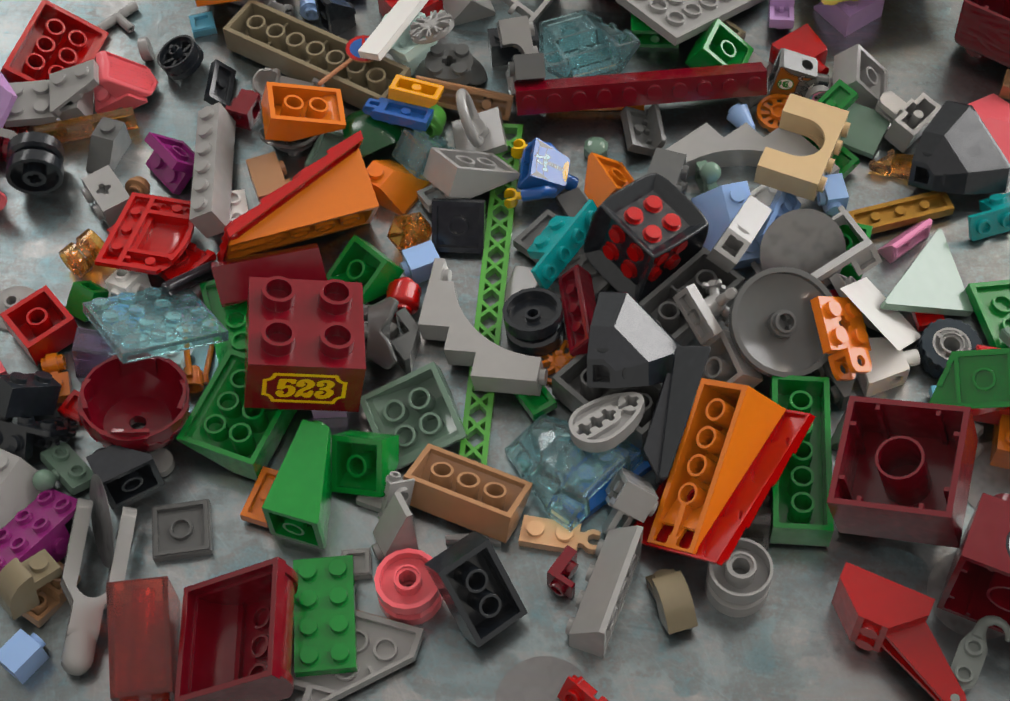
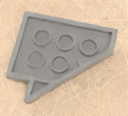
M356 610L358 672L296 677L294 673L293 640L291 675L294 679L293 688L305 692L302 701H337L414 662L425 634L424 629Z

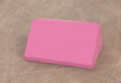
M929 218L912 225L878 249V253L889 263H893L928 238L933 220Z

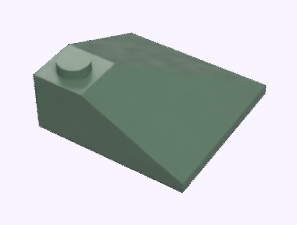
M434 361L361 396L360 403L372 432L399 435V464L396 471L414 463L428 443L444 449L467 438L453 395L441 368Z

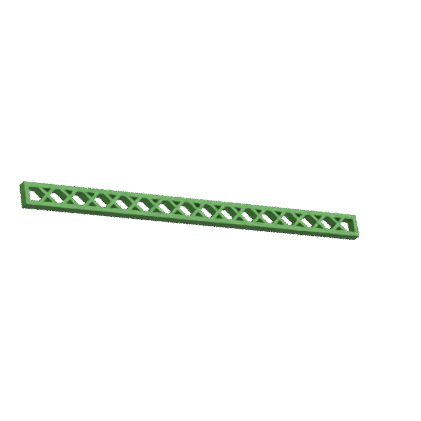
M503 123L505 134H517V136L510 141L506 139L508 150L495 155L519 172L520 159L511 157L506 161L502 156L508 151L511 153V148L516 139L523 138V124ZM518 179L490 190L474 328L479 333L499 346L501 344L502 309L506 296L515 207H505L504 200H501L497 195L507 188H514L517 191ZM503 211L507 216L499 221L495 215ZM501 232L505 237L497 242L492 236ZM499 253L503 258L494 263L490 257ZM496 274L500 280L492 285L487 279ZM493 295L498 301L489 306L485 300ZM490 317L495 324L487 329L482 322ZM470 366L463 426L467 438L461 440L459 455L471 460L475 458L479 463L488 465L495 392H488L480 399L474 394L475 389L470 376L472 366ZM480 409L486 416L479 422H476L471 415ZM478 434L483 441L473 447L468 439Z

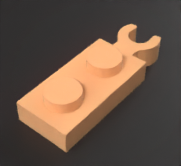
M524 515L518 543L519 546L560 553L569 545L576 551L578 548H583L586 553L594 555L597 545H592L588 541L591 539L599 540L601 532L595 529L581 532V524Z

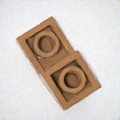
M59 561L57 563L60 565L61 570L63 572L64 564ZM62 575L36 590L40 604L22 615L38 628L46 623L67 600L60 586ZM79 575V577H78L77 585H78V583H79L80 580H81V576H80V575Z

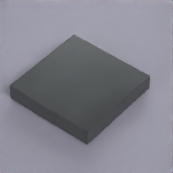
M209 499L151 507L152 556L155 563L213 555L211 503Z

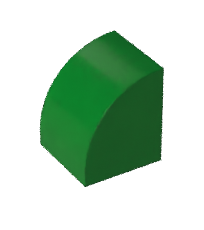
M90 280L73 282L65 308L72 316L87 322L102 310L108 299L109 291Z

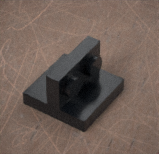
M433 198L432 243L436 251L483 254L487 223L485 200Z

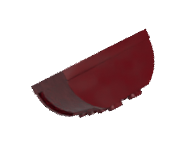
M275 557L184 588L174 701H279L287 699L292 695L294 679L291 675L294 595L298 590V575L293 568L286 564L285 560Z

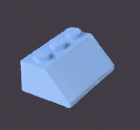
M747 181L721 185L691 198V201L702 212L709 225L708 234L702 249L705 247L709 251L712 250L744 202L751 195ZM755 238L733 269L750 267V263L753 261L758 264L761 263L760 248Z

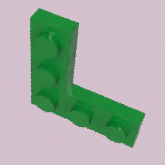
M839 79L817 102L847 110L859 98V95ZM803 136L813 146L820 150L818 145L813 140L806 136ZM843 145L839 155L833 156V159H836L835 164L840 168L839 173H842L843 179L860 164L859 158Z

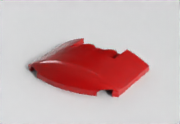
M132 192L94 261L95 265L158 275L167 270L181 257L192 238L195 225L189 220L191 201Z

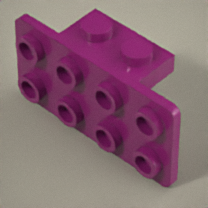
M55 489L45 490L25 509L19 511L8 524L0 529V571L14 558L17 557L20 562H23L43 549L56 562L64 558L70 534L64 525L74 517L78 499Z

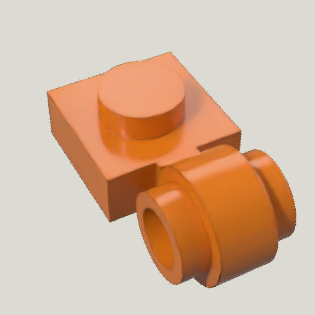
M57 352L46 354L45 358H41L42 371L50 373L62 385L57 403L64 402L72 392L71 376L68 371L62 372V370H67L64 354L58 355Z

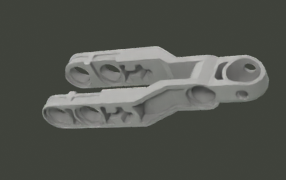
M82 498L77 500L60 586L71 607L61 656V666L68 674L74 676L85 674L92 665L103 610L120 595L124 586L137 516L136 508L122 506L120 524L115 537L116 546L112 564L109 568L105 593L99 597L92 598L83 595L79 591L77 582L93 501Z

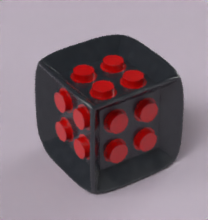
M651 173L619 189L597 208L585 237L584 254L596 271L617 292H629L639 303L702 249L708 234L709 225L702 212L674 184L660 174Z

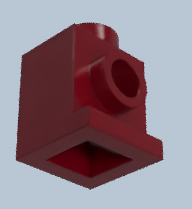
M241 89L237 97L233 98L231 106L226 105L225 109L236 121L235 127L249 131L252 130L261 115V98L259 93Z

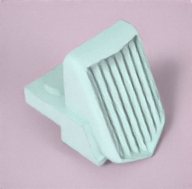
M419 12L412 22H417L416 19L420 18V16L425 18V13ZM409 25L387 53L396 62L409 67L412 76L419 64L426 58L427 53L430 52V47L436 45L438 40L428 44L414 43L409 34V31H411Z

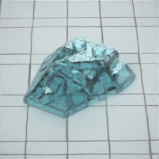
M545 414L537 418L505 448L506 455L521 477H525L527 481L533 483L531 491L544 504V510L548 516L570 532L590 514L589 499L622 467L633 472L644 461L640 453L641 450L627 440L605 452L593 453L581 450L571 440L569 422Z

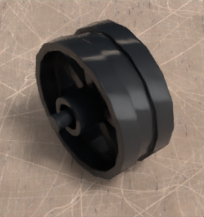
M179 35L169 40L161 48L157 56V63L171 79L181 80L190 76L199 68L204 58V52L191 36Z

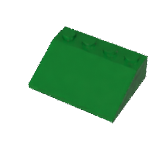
M229 348L176 439L233 473L257 480L263 466L267 467L297 410L244 408L245 353Z

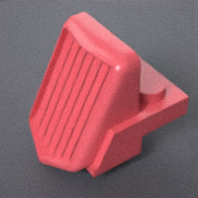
M100 51L96 53V63L99 65V85L94 88L95 111L101 117L120 107L129 112L148 103L147 97L153 94L159 82L147 66L107 51Z

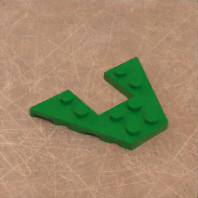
M1010 348L952 351L929 403L971 407V409L1010 407Z

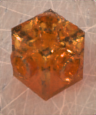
M420 212L396 215L393 218L387 237L402 252L404 249L429 241L432 234V226Z

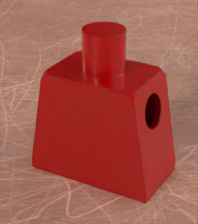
M807 23L771 44L769 61L773 65L780 48H785L816 58L818 60V73L828 74L829 68L825 66L828 49Z

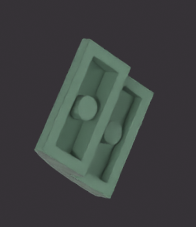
M854 102L847 109L849 111L847 122L851 123L846 138L841 137L840 140L843 141V146L848 150L873 159L891 123L874 109Z

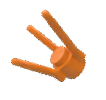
M184 335L182 339L186 367H184L183 371L187 374L186 378L190 393H198L204 389V385L209 383L214 342H211L209 345L204 370L201 371L199 366L191 364L188 337Z

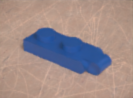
M383 97L379 98V100L369 98L362 108L365 114L370 115L375 120L425 132L433 119L434 109Z

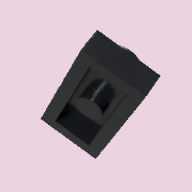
M215 59L210 64L204 101L211 105L220 102L224 108L226 105L230 106L236 70Z

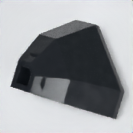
M946 101L923 131L912 159L908 185L930 191L955 194L1006 193L1010 180V163L972 105Z
M599 292L590 325L587 353V387L628 388L651 386L663 383L664 376L667 373H672L674 351L677 346H680L679 343L629 292Z

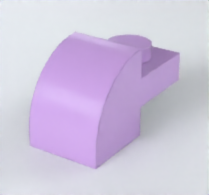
M769 0V28L793 29L795 0Z

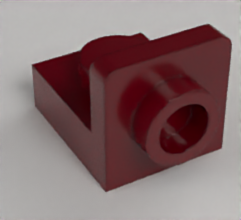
M569 545L565 547L547 571V584L556 595H565L572 599L575 595V583L569 579L575 574L579 564H577V551Z

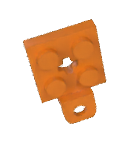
M817 296L811 299L810 302L823 354H832L828 356L834 378L837 381H851L855 379L856 373L866 374L871 372L872 363L869 355L871 346L860 309L848 297ZM858 359L861 360L862 366H860V365L858 364V362H857ZM840 365L845 368V374L841 371Z

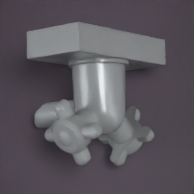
M720 279L710 280L701 284L702 288H705L706 293L709 294L704 299L694 283L673 296L674 301L701 345L723 331L715 319L719 314L723 316L722 321L725 322L724 325L729 327L730 308L726 304L736 297L738 291L734 287L726 290V286L722 285V280Z

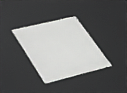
M867 277L840 288L898 351L920 339L921 334L899 311L880 308L886 297Z

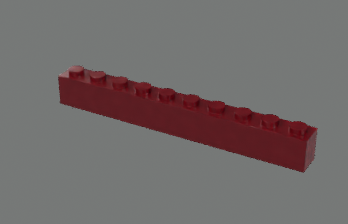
M762 62L514 82L517 116L767 95V70Z

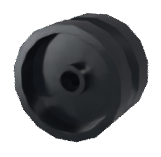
M31 131L20 133L8 142L5 177L13 188L27 194L38 195L50 193L62 185L64 178V148L58 139L47 133Z
M528 288L512 294L505 301L502 313L508 345L514 352L540 357L556 351L561 346L566 332L561 300L555 293L543 288Z

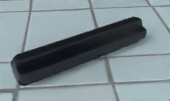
M209 261L163 282L161 293L172 297L214 277L211 262L215 261Z

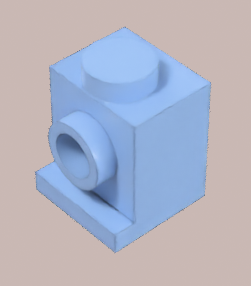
M842 173L825 175L828 179L823 193L818 192L816 195L817 203L823 207L824 214L835 216L839 213L838 207L842 205L847 209L849 195Z

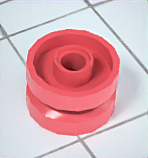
M411 548L396 550L386 556L377 567L374 577L376 593L380 608L388 619L412 626L420 625L433 618L441 608L443 597L424 565L433 558L422 550Z

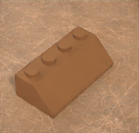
M430 443L427 444L403 476V480L415 479L410 506L503 543H507L516 529L533 483Z

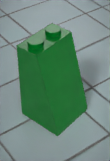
M302 419L263 503L262 511L272 535L325 550L332 500V435L330 427L321 421L314 420L311 422Z

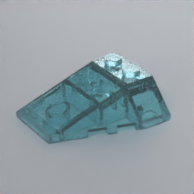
M584 9L539 22L540 53H544L545 69L560 79L620 74L640 46V40L632 31L628 29L621 31L617 29V24L611 22L608 25L603 22L602 17Z

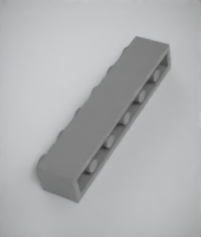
M220 102L199 110L197 120L189 220L206 238L224 232V228L230 222L236 121Z

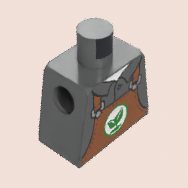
M780 48L768 78V95H790L792 93L805 97L807 91L814 86L824 85L828 87L829 75L818 73V60L816 58Z

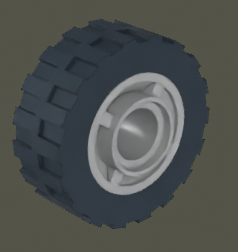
M938 319L936 322L928 324L918 341L917 350L920 354V365L932 377L940 378L952 351L976 350V345H982V341L979 339L978 333L970 325L964 324L958 319Z

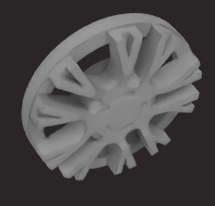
M436 10L430 11V16L425 18L420 16V18L416 19L417 22H412L409 34L412 41L416 44L435 42L445 37L453 29V17L450 13L447 14L446 10H440L438 13Z

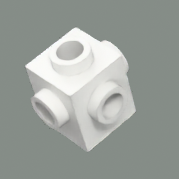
M117 269L105 280L110 299L117 304H124L130 308L152 289L146 273Z

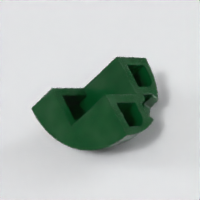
M362 110L346 116V127L343 129L344 140L361 130L364 139L359 150L363 160L380 150L395 147L413 136L408 127L391 125L387 122L375 120Z

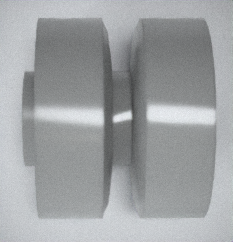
M740 538L730 558L722 566L708 564L705 592L709 602L716 610L730 617H747L762 608L766 602L773 576V562L767 550L751 539Z

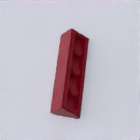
M577 264L558 278L569 352L572 356L588 353L590 325L596 307L591 274Z

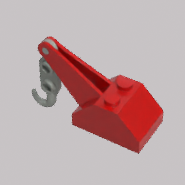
M846 562L831 603L849 640L867 651L874 650L878 653L886 651L935 701H966L964 692L971 690L977 683L988 653L986 642L988 627L995 625L1002 628L1005 633V641L1010 642V625L1007 621L995 615H988L979 619L974 629L960 641L951 666H949L926 623L935 599Z

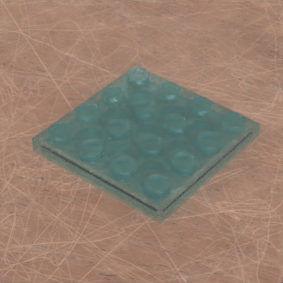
M149 287L143 291L123 292L118 296L98 297L92 301L83 302V313L123 364L229 341V331L190 288L172 297H168L166 294L163 295L161 293L162 287Z

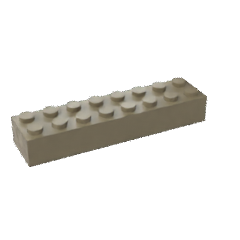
M248 0L223 27L227 49L271 69L277 68L282 74L294 79L310 83L314 77L321 80L349 59L345 51L348 40L256 0ZM383 57L381 61L374 60L368 63L353 61L324 83L327 88L341 89L342 101L362 109L369 98L379 100V98L383 97L388 99L389 86L396 74L411 78V69L387 57Z

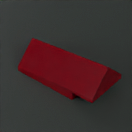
M317 243L211 262V269L222 307L248 301L249 277L270 278L282 276L288 279L327 281Z

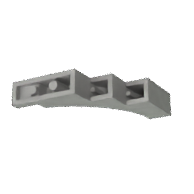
M707 122L666 149L687 154L686 165L690 166L688 177L695 175L696 162L704 160L715 162L720 167H757L765 147L795 156H808L819 151L802 135L779 127L763 137L748 123H744L723 137ZM834 164L831 174L839 173L840 168L836 164Z
M435 258L418 321L422 338L425 340L446 341L444 352L449 365L472 366L470 376L475 391L540 396L542 385L546 386L548 380V370L544 369L541 357L527 356L510 351L491 342L480 334L470 324L459 306L458 294L454 281H452V271L448 269L446 260L444 258Z

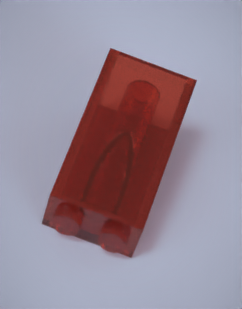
M168 576L107 582L110 699L112 701H174L180 640V600Z

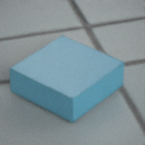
M212 11L189 16L194 38L217 33Z

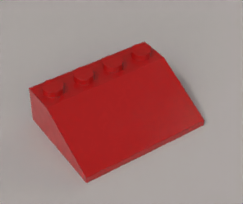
M42 0L4 63L1 72L8 83L49 80V74L92 59L95 60L96 53L100 51L109 33L48 0Z

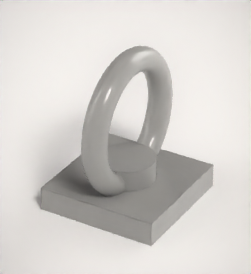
M463 88L458 89L456 92V104L460 119L451 122L456 150L494 154L507 151L508 146L499 107L477 113L468 91Z

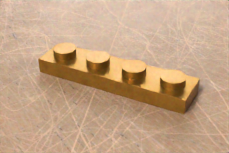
M931 191L848 211V213L856 223L873 226L871 234L915 224L929 218L936 219L952 215L955 208L946 192Z

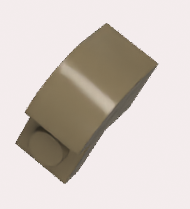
M43 549L23 562H20L17 557L14 558L0 571V605L13 620L40 604L36 590L62 575L60 565Z
M661 569L653 575L645 577L647 588L656 599L660 622L669 635L698 626L692 596L681 571L675 572L674 569Z

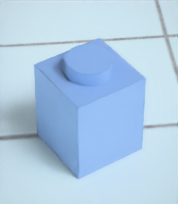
M429 240L402 250L403 261L400 262V267L405 270L403 272L404 277L409 276V278L419 284L429 280L434 259L440 257L432 241Z
M20 628L0 648V665L23 685L50 658L43 649L46 643L34 632L29 636Z

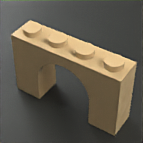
M790 93L782 110L779 128L810 138L818 145L820 150L808 156H795L765 147L757 164L754 182L814 201L817 193H823L828 179L825 177V174H831L836 160L833 159V156L839 155L843 145V141L840 140L841 137L846 138L851 126V123L847 122L849 111Z

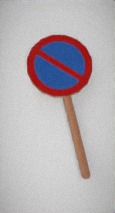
M361 35L350 39L345 48L349 59L317 83L318 86H322L353 61L358 63L374 61L360 58L358 50L369 36Z

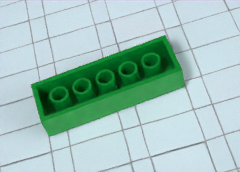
M772 376L769 387V399L785 409L811 413L815 416V419L796 454H792L777 483L769 490V543L829 547L834 532V519L827 505L832 480L829 377Z

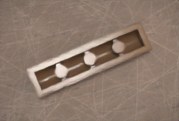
M416 75L415 79L444 86V91L437 102V105L440 107L458 110L456 92L458 89L463 88L470 94L477 113L499 107L502 120L509 121L514 95Z

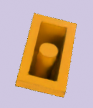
M396 74L389 86L388 99L430 108L437 104L444 91V86Z

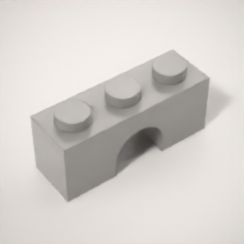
M528 15L498 20L496 25L501 48L514 47L521 54L539 53L537 46H533L531 36H535L533 21L528 20ZM507 70L505 74L510 95L515 96L513 77H509Z

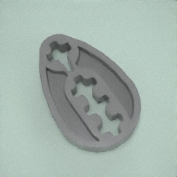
M637 392L615 393L580 406L572 413L569 419V431L572 442L581 450L593 453L605 452L616 447L641 422L645 413L643 396Z

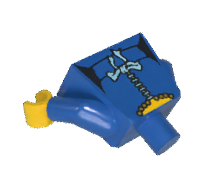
M537 137L528 144L523 139H516L511 148V156L515 159L522 158L517 186L521 192H517L514 188H507L504 191V198H507L504 200L505 207L514 208L518 204V200L521 199L525 202L555 198L563 189L570 191L577 187L579 179L568 174L569 158L559 152L552 143L544 142Z

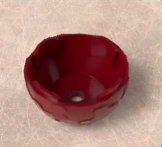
M129 351L125 354L113 355L94 367L83 380L77 408L80 420L89 435L96 442L103 444L105 448L116 445L145 453L161 449L178 436L190 415V389L186 378L187 374L171 359L152 355L146 351ZM139 422L145 424V426L141 429H134L131 427L133 424Z

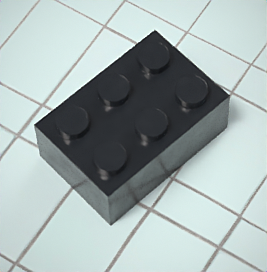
M472 531L424 564L463 636L478 648L528 613L490 540L476 531Z

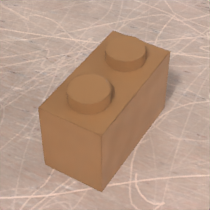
M275 151L246 160L259 204H261L260 199L291 181L290 178H284V175H287L286 167L283 160L278 161Z

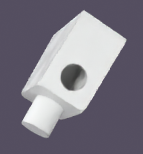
M886 337L868 338L871 346L869 355L872 370L866 374L858 373L857 378L865 397H871L903 385L907 380L910 367L920 365V354L917 349L898 351Z

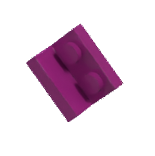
M149 132L144 141L154 151L145 164L173 194L180 195L193 176L195 153L184 141Z

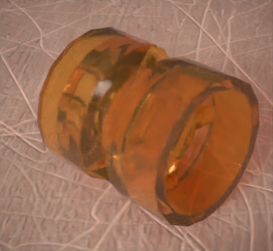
M86 229L76 237V243L71 242L59 251L60 258L76 276L82 278L93 269V263H95L94 261L104 245V241L94 231Z

